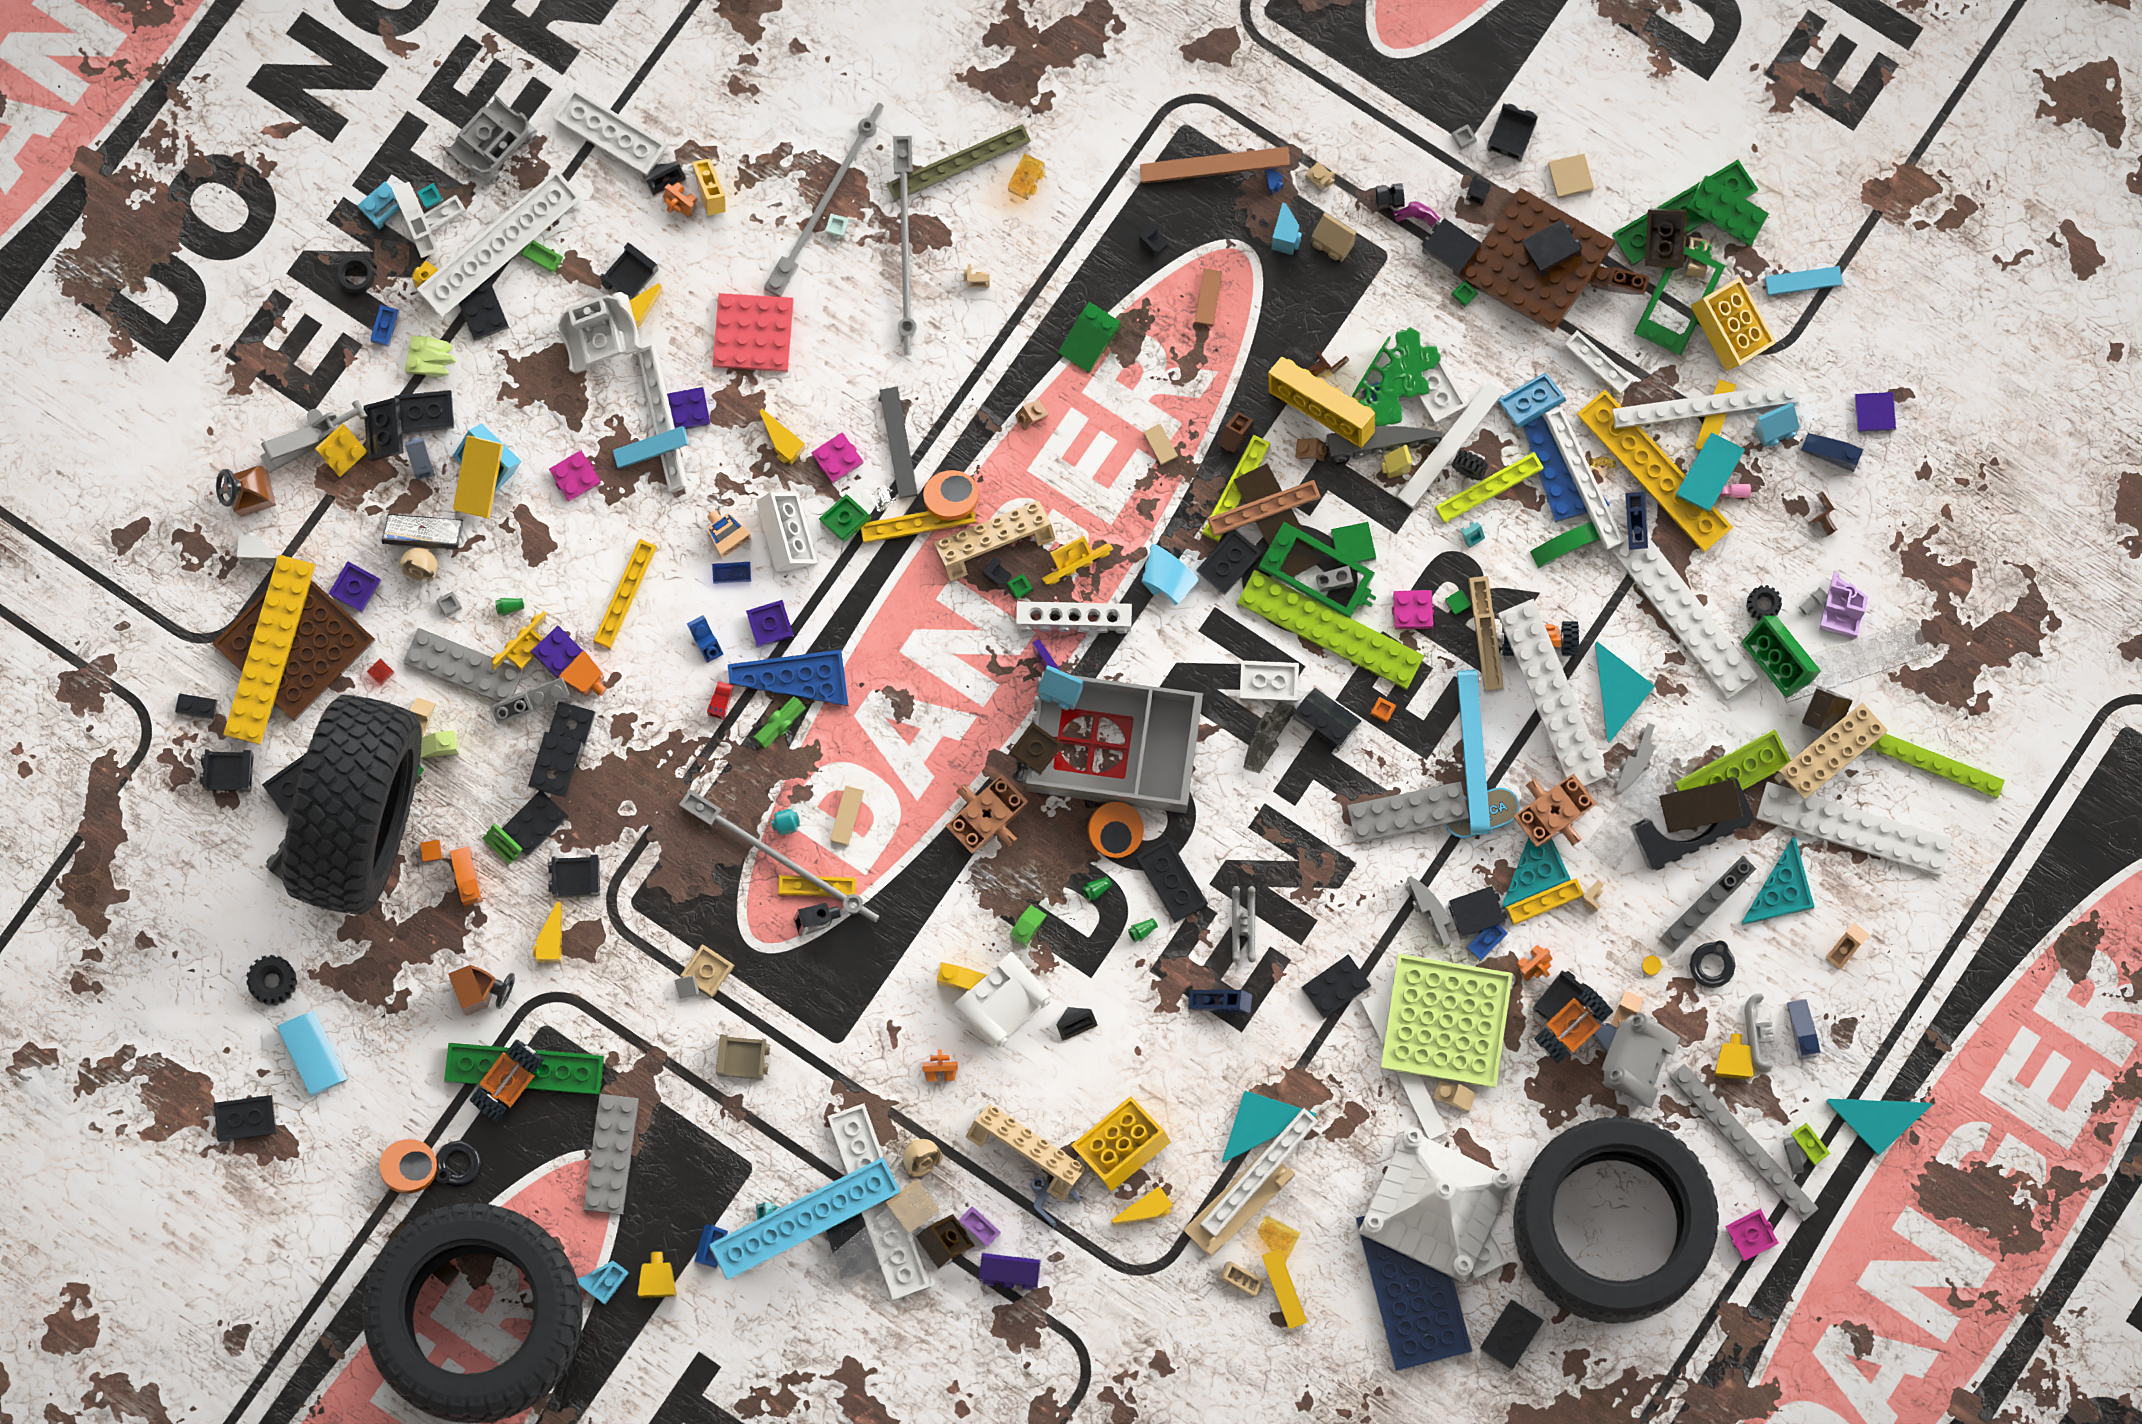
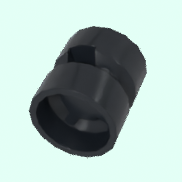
M1402 183L1391 184L1390 187L1387 185H1377L1375 187L1378 210L1389 209L1390 206L1394 208L1405 207Z

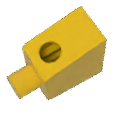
M1731 1033L1730 1043H1723L1721 1045L1714 1076L1745 1080L1752 1079L1751 1047L1749 1045H1742V1034Z
M652 1252L651 1264H642L638 1289L639 1298L677 1297L672 1266L670 1263H663L662 1252Z

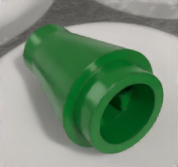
M500 597L499 600H495L497 615L505 616L524 609L523 598Z
M1106 876L1102 879L1086 883L1082 887V891L1088 901L1096 900L1108 888L1112 887V883Z
M1150 918L1149 920L1131 925L1128 933L1135 943L1138 941L1142 942L1153 930L1158 928V925L1153 918Z

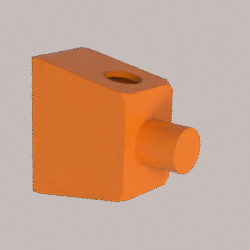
M584 650L559 676V678L563 677L567 686L584 696H588L593 691L601 697L607 690L600 683L604 679L602 671Z

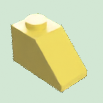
M1407 445L1384 455L1381 469L1383 474H1387L1388 479L1410 473L1412 460Z

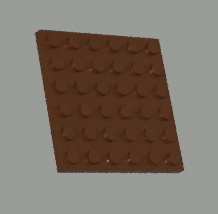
M1520 187L1482 241L1480 248L1475 251L1472 259L1462 270L1459 279L1465 280L1474 288L1554 333L1615 245V240ZM1562 219L1565 225L1569 224L1571 227L1573 238L1578 239L1581 243V256L1578 258L1574 255L1548 270V275L1541 278L1523 249L1522 241Z
M313 580L309 587L274 702L294 722L375 641L372 635ZM267 590L212 643L241 672L246 662Z

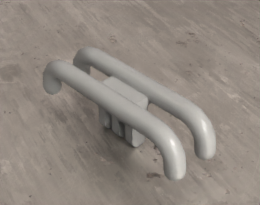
M1238 886L1232 888V959L1235 963L1240 961V936H1248V961L1253 963L1256 960L1255 888L1253 886L1248 888V913H1240V888Z
M1762 993L1752 995L1744 1006L1748 1045L1751 1047L1752 1066L1759 1072H1769L1773 1068V1064L1761 1060L1758 1043L1774 1042V1037L1766 1038V1035L1774 1034L1773 1029L1765 1030V1027L1773 1025L1772 1022L1756 1023L1754 1004L1761 1003L1764 999Z

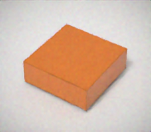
M1379 697L1370 715L1388 723L1396 705Z
M440 840L420 843L423 863L443 860Z

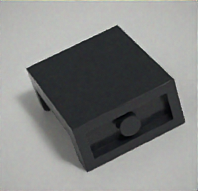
M1503 103L1486 149L1522 161L1538 116L1530 110L1518 109L1514 104Z
M1444 218L1441 223L1437 222L1432 229L1433 234L1430 237L1427 236L1422 242V253L1426 254L1427 252L1453 270L1452 274L1459 278V275L1466 264L1472 259L1475 251L1480 248L1481 242Z
M1562 219L1522 241L1523 249L1541 278L1547 276L1548 270L1574 255L1578 258L1581 256V243L1578 239L1573 238L1571 227L1569 224L1565 225Z
M628 242L623 247L624 252L605 274L602 273L600 275L601 285L608 291L612 289L615 293L622 292L628 295L630 301L640 293L659 269L657 263Z
M205 749V754L201 755V766H204L203 773H200V785L206 791L251 792L253 752L251 750H243V752H213Z
M598 854L578 858L551 857L552 862H548V872L552 873V881L548 882V888L554 898L600 896V858Z
M1493 886L1448 901L1447 905L1460 940L1468 938L1471 934L1505 924L1507 914L1505 909L1500 907L1498 901L1501 899L1498 891L1494 890Z
M1562 970L1543 996L1536 1002L1533 1010L1549 1022L1573 998L1584 1007L1578 996L1589 986L1585 983L1580 984L1575 980L1576 977L1571 972Z

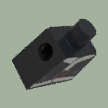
M827 903L798 909L794 916V922L799 936H803L828 928L832 920L840 918L841 914L838 906L828 908Z

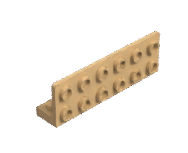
M1036 501L935 541L934 545L944 563L947 576L951 582L968 575L964 564L966 560L1031 534H1034L1038 546L1056 540L1051 522L1040 501Z
M1862 702L1780 769L1775 779L1779 784L1785 779L1805 800L1886 734L1888 730Z
M991 1104L974 1120L965 1136L982 1148L989 1135H992L1054 1176L1047 1192L1062 1202L1066 1199L1075 1182L1086 1170V1167L1079 1161L1072 1159L1064 1151L1057 1149L1046 1139L1039 1137L1031 1129L1024 1127L1014 1118L1009 1117Z
M1261 1153L1184 1228V1232L1211 1258L1295 1176V1172L1291 1168L1287 1169L1281 1163L1214 1238L1200 1224L1263 1154Z

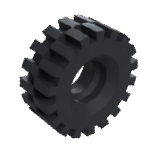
M270 955V957L262 956L261 960L256 959L254 961L255 964L250 965V972H247L246 975L248 978L246 984L249 992L258 1002L268 1006L270 1004L277 1006L280 1002L282 1004L285 1003V999H290L292 992L295 993L297 975L286 959L284 960L282 957H275L274 955ZM271 973L279 976V984L274 988H269L265 985V978Z

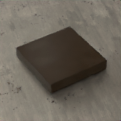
M1032 722L1009 751V754L1041 776L1063 747V744Z

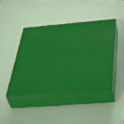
M845 494L819 518L820 522L843 543L872 519L870 514L848 494Z
M1369 522L1331 529L1336 551L1357 563L1377 558ZM1338 562L1339 567L1345 566L1342 563Z

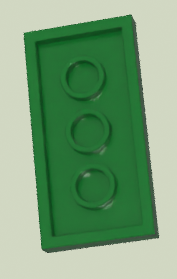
M1707 175L1703 177L1686 207L1747 246L1752 245L1769 215L1763 209Z

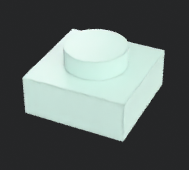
M830 214L826 233L844 238L849 218Z

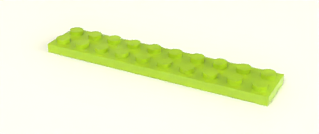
M1256 570L1252 573L1237 601V605L1405 690L1408 689L1425 656L1349 617H1345L1322 603Z

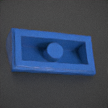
M705 1225L694 1262L717 1268L718 1263L709 1244L727 1236L728 1231L713 1225Z

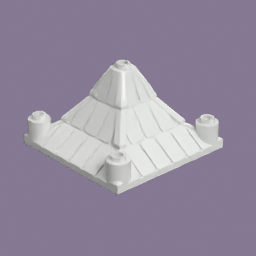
M1406 1128L1358 1233L1466 1283L1507 1190L1512 1183V1175L1505 1169L1496 1171L1423 1136L1418 1128Z

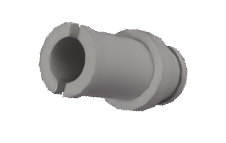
M1819 587L1799 606V609L1805 615H1809L1818 604L1821 605L1823 603V599L1828 596L1827 593Z

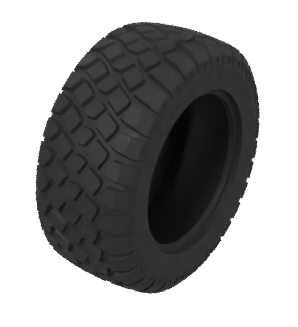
M340 695L327 706L308 746L287 822L288 826L286 828L282 854V881L290 897L323 909L360 915L366 913L377 903L389 879L390 872L395 863V857H397L401 845L400 842L406 828L405 825L409 817L410 805L412 804L418 776L417 772L419 770L422 747V728L414 712L385 701L355 695Z
M462 1203L442 1207L418 1217L401 1229L384 1247L385 1249L378 1256L366 1284L363 1299V1326L366 1343L378 1371L401 1398L426 1414L443 1420L469 1424L488 1423L509 1418L530 1408L544 1398L561 1380L571 1364L579 1344L583 1322L582 1296L571 1262L560 1245L545 1229L526 1216L501 1206L484 1203ZM470 1254L497 1256L511 1262L523 1271L532 1290L534 1313L525 1341L507 1361L484 1372L471 1374L455 1373L434 1365L421 1351L414 1332V1307L422 1286L434 1271L455 1258Z

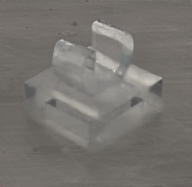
M886 486L878 487L871 494L878 512L884 511L896 501V498H890L889 494L892 492V489H886Z

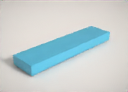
M1840 266L1765 276L1768 296L1836 287L1843 284Z
M681 426L617 448L613 452L617 468L621 469L688 446L689 443L685 427Z

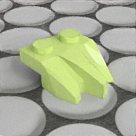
M411 336L404 372L407 374L426 375L427 377L449 375V371L445 369V366L456 363V358L448 354L453 349V346L446 341L428 336Z

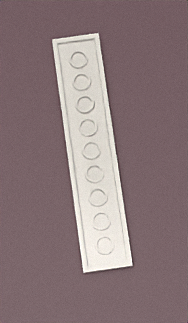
M558 170L554 171L416 290L439 317L442 318L576 204L581 197Z
M1649 536L1648 549L1629 550L1627 538L1622 545L1611 550L1616 559L1727 701L1758 679L1754 670Z
M1534 599L1497 613L1565 778L1574 773L1582 785L1585 786L1606 777L1605 769Z
M1770 782L1766 783L1756 819L1939 876L1943 875L1953 840L1950 837L1813 795L1804 800L1795 790Z
M864 1103L827 1116L848 1174L883 1157ZM888 1198L863 1211L862 1215L894 1301L930 1288L912 1235L907 1233L885 1203L890 1199Z

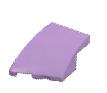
M1834 572L1819 629L1856 639L1861 619L1866 610L1868 596L1862 591L1857 590L1853 584L1846 583L1839 577L1837 572Z

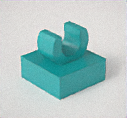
M434 183L417 191L426 209L443 201Z
M1470 522V527L1466 529L1461 528L1465 543L1469 548L1485 539L1483 529L1478 522L1475 524Z
M772 1202L757 1204V1220L773 1213V1210H777L778 1206H772Z

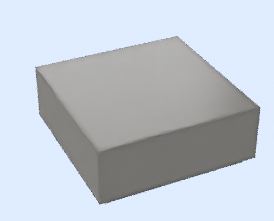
M1468 124L1452 132V137L1460 150L1477 142V138Z
M453 591L436 600L445 617L462 609Z
M695 975L674 980L679 999L699 994Z

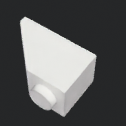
M251 532L238 535L237 558L240 562L276 563V554L258 535Z

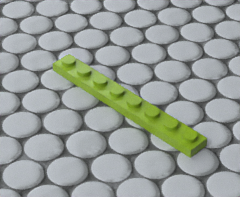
M1884 734L1868 748L1996 799L1999 798L2005 782L2002 778L1889 734Z

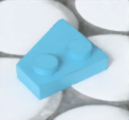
M611 1261L603 1267L591 1271V1273L578 1278L579 1286L606 1305L629 1272L616 1262Z

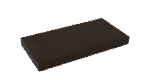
M1735 779L1659 796L1668 833L1743 817Z

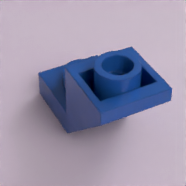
M1278 168L1264 169L1268 193L1271 196L1275 191L1278 193L1284 185L1283 175L1276 171Z
M704 615L686 623L707 663L724 655Z

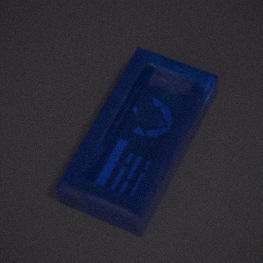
M750 561L712 564L713 584L751 582Z

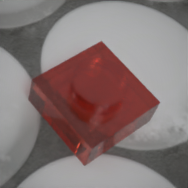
M381 658L367 671L380 686L395 673Z

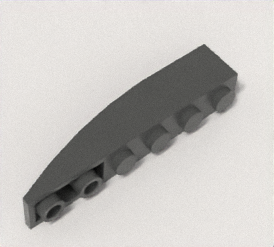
M1378 426L1375 427V433L1362 448L1337 433L1327 434L1326 443L1330 461L1343 462L1346 458L1354 457V459H1360L1367 454L1376 456L1383 454V451L1391 450L1392 452L1404 445H1407L1410 449L1418 448L1422 444L1427 443L1428 445H1436L1442 440L1443 434L1440 431L1424 428Z
M1742 855L1661 936L1660 940L1674 953L1757 868Z

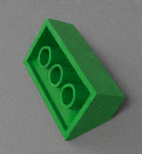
M1763 616L1741 642L1785 698L1810 685L1821 672L1819 667L1777 616Z

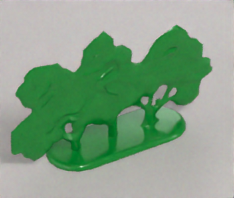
M1408 327L1407 330L1396 332L1397 344L1394 349H1387L1391 337L1388 336L1352 395L1355 398L1360 390L1365 388L1366 398L1359 400L1358 403L1370 407L1375 412L1376 426L1401 423L1403 410L1398 399L1400 396L1412 398L1416 394H1429V381L1422 376V372L1434 369L1441 360V355L1438 353V348L1435 345H1425L1422 347L1421 334L1411 327ZM1398 351L1401 353V355L1398 356L1394 353ZM1383 353H1386L1391 361L1383 368H1380L1376 364ZM1373 369L1382 374L1381 382L1375 386H1371L1367 382ZM1379 387L1380 390L1376 391L1374 388ZM1371 390L1376 393L1377 401L1375 402L1370 397L1372 395Z

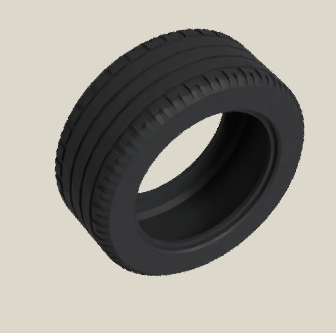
M1613 1116V1118H1596V1120H1588L1579 1123V1125L1572 1126L1556 1136L1542 1149L1527 1171L1518 1190L1514 1206L1513 1228L1515 1245L1518 1248L1517 1252L1520 1261L1524 1264L1523 1267L1528 1276L1532 1278V1282L1544 1293V1296L1551 1302L1554 1301L1561 1309L1566 1312L1569 1311L1572 1315L1582 1319L1586 1318L1589 1321L1618 1324L1635 1322L1652 1317L1655 1314L1657 1315L1672 1306L1686 1294L1700 1278L1712 1257L1719 1225L1718 1202L1712 1180L1709 1179L1708 1172L1703 1163L1701 1164L1698 1161V1156L1693 1150L1687 1148L1688 1145L1680 1138L1674 1137V1134L1665 1128L1661 1129L1658 1125L1651 1122L1646 1123L1641 1119ZM1620 1161L1640 1167L1657 1179L1672 1201L1677 1220L1675 1244L1666 1263L1647 1276L1634 1280L1612 1281L1592 1275L1573 1262L1558 1240L1553 1220V1207L1559 1186L1573 1172L1595 1162Z

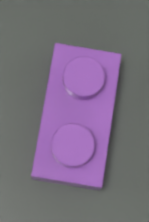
M973 1206L959 1219V1222L987 1247L1001 1234Z

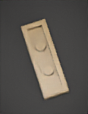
M845 785L830 837L831 842L849 846L864 790Z

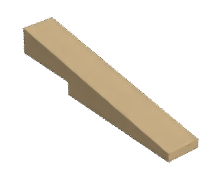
M1488 576L1469 578L1468 584L1484 691L1504 689Z

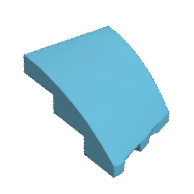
M1153 543L1149 546L1150 554L1145 564L1142 583L1153 595L1163 592L1174 605H1177L1198 582L1199 578L1180 560Z

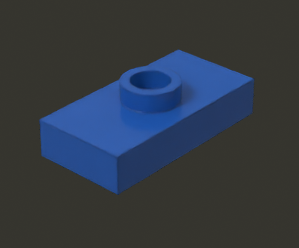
M380 305L370 338L372 343L385 346L390 345L399 309Z
M1500 925L1483 930L1467 946V949L1481 962L1508 933Z

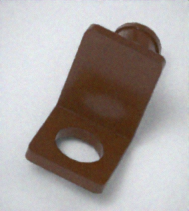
M1317 350L1316 354L1319 357V361L1307 370L1315 377L1326 369L1334 374L1350 360L1345 356L1331 367Z
M1821 491L1816 495L1826 511L1808 523L1811 525L1814 522H1819L1827 536H1829L1838 529L1828 516L1834 510V507L1825 493Z

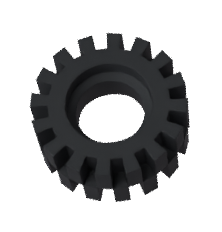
M1459 450L1451 464L1455 471L1476 481L1482 480L1489 467L1483 458L1477 457L1478 455L1466 450Z
M1760 585L1758 588H1754L1749 594L1746 604L1748 613L1752 614L1751 617H1756L1757 621H1760L1763 616H1777L1782 607V597L1779 596V591L1776 592L1774 587L1769 588V585L1765 587ZM1760 597L1769 598L1772 604L1771 608L1768 610L1760 609L1757 605V600Z

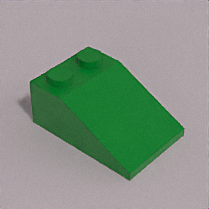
M1089 302L1072 327L1058 354L1090 373L1121 329V321Z

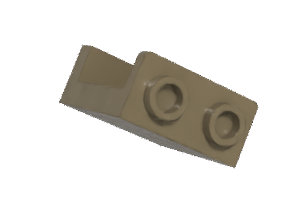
M720 1034L716 1075L763 1080L764 1075L768 1074V1063H765L766 1055H770V1044H767V1039L737 1038Z

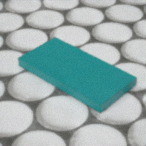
M1711 432L1678 489L1676 497L1710 513L1744 454L1745 449Z

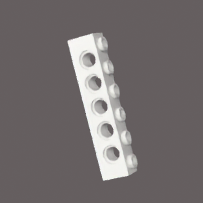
M1017 601L1016 626L1021 631L1039 629L1042 632H1049L1051 629H1058L1060 632L1078 630V632L1086 633L1089 630H1097L1098 633H1107L1108 630H1113L1116 633H1127V631H1131L1132 604ZM1039 614L1041 618L1038 621H1034L1031 619V616ZM1057 614L1060 616V619L1052 621L1050 616ZM1075 614L1079 616V620L1073 622L1069 620V617ZM1096 615L1099 619L1096 622H1091L1088 620V617ZM1110 615H1114L1117 617V621L1112 623L1107 618Z

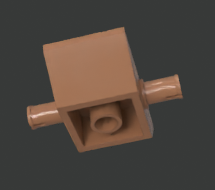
M1573 773L1548 792L1542 789L1535 778L1528 782L1525 786L1536 799L1515 814L1513 818L1533 844L1538 847L1562 833L1572 847L1579 843L1582 838L1573 829L1572 825L1597 805V803Z
M1002 774L979 795H975L966 784H963L962 788L959 787L956 793L968 804L945 825L947 829L971 854L987 845L997 835L1008 847L1012 846V842L1015 843L1018 838L1006 826L1016 818L1028 803L1026 798ZM990 813L991 818H983V814Z

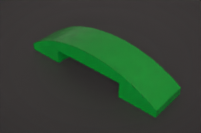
M1589 522L1531 550L1530 553L1539 569L1556 561L1557 558L1587 544L1591 545L1599 541L1600 537L1593 522Z

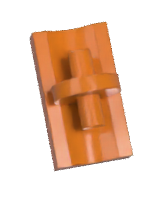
M678 182L672 186L668 184L662 197L668 205L666 211L672 213L675 210L677 213L682 212L685 216L689 217L698 198L693 194H689L687 197L682 195L684 188Z
M1536 945L1530 952L1534 959L1529 962L1524 957L1517 962L1518 968L1527 982L1533 976L1538 979L1541 975L1546 978L1550 975L1547 970L1552 966L1549 963L1553 960L1550 955L1551 952L1548 948L1543 949Z
M938 1050V1055H930V1061L938 1062L923 1063L922 1069L925 1072L927 1082L937 1081V1071H944V1081H955L958 1061L942 1062L950 1061V1055H942V1050Z

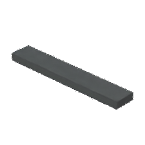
M898 386L880 389V398L899 499L918 496Z

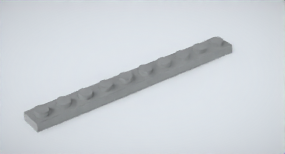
M1685 1063L1670 1076V1079L1802 1222L1818 1209Z

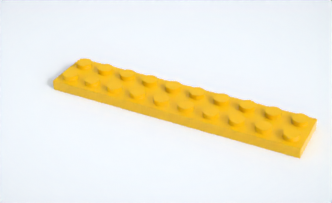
M1606 390L1602 391L1577 413L1578 418L1705 553L1731 531L1733 526L1714 506L1710 513L1676 497V493L1686 476L1640 426L1615 429L1612 410L1622 407Z
M278 554L223 733L224 736L262 745L316 568L314 563Z

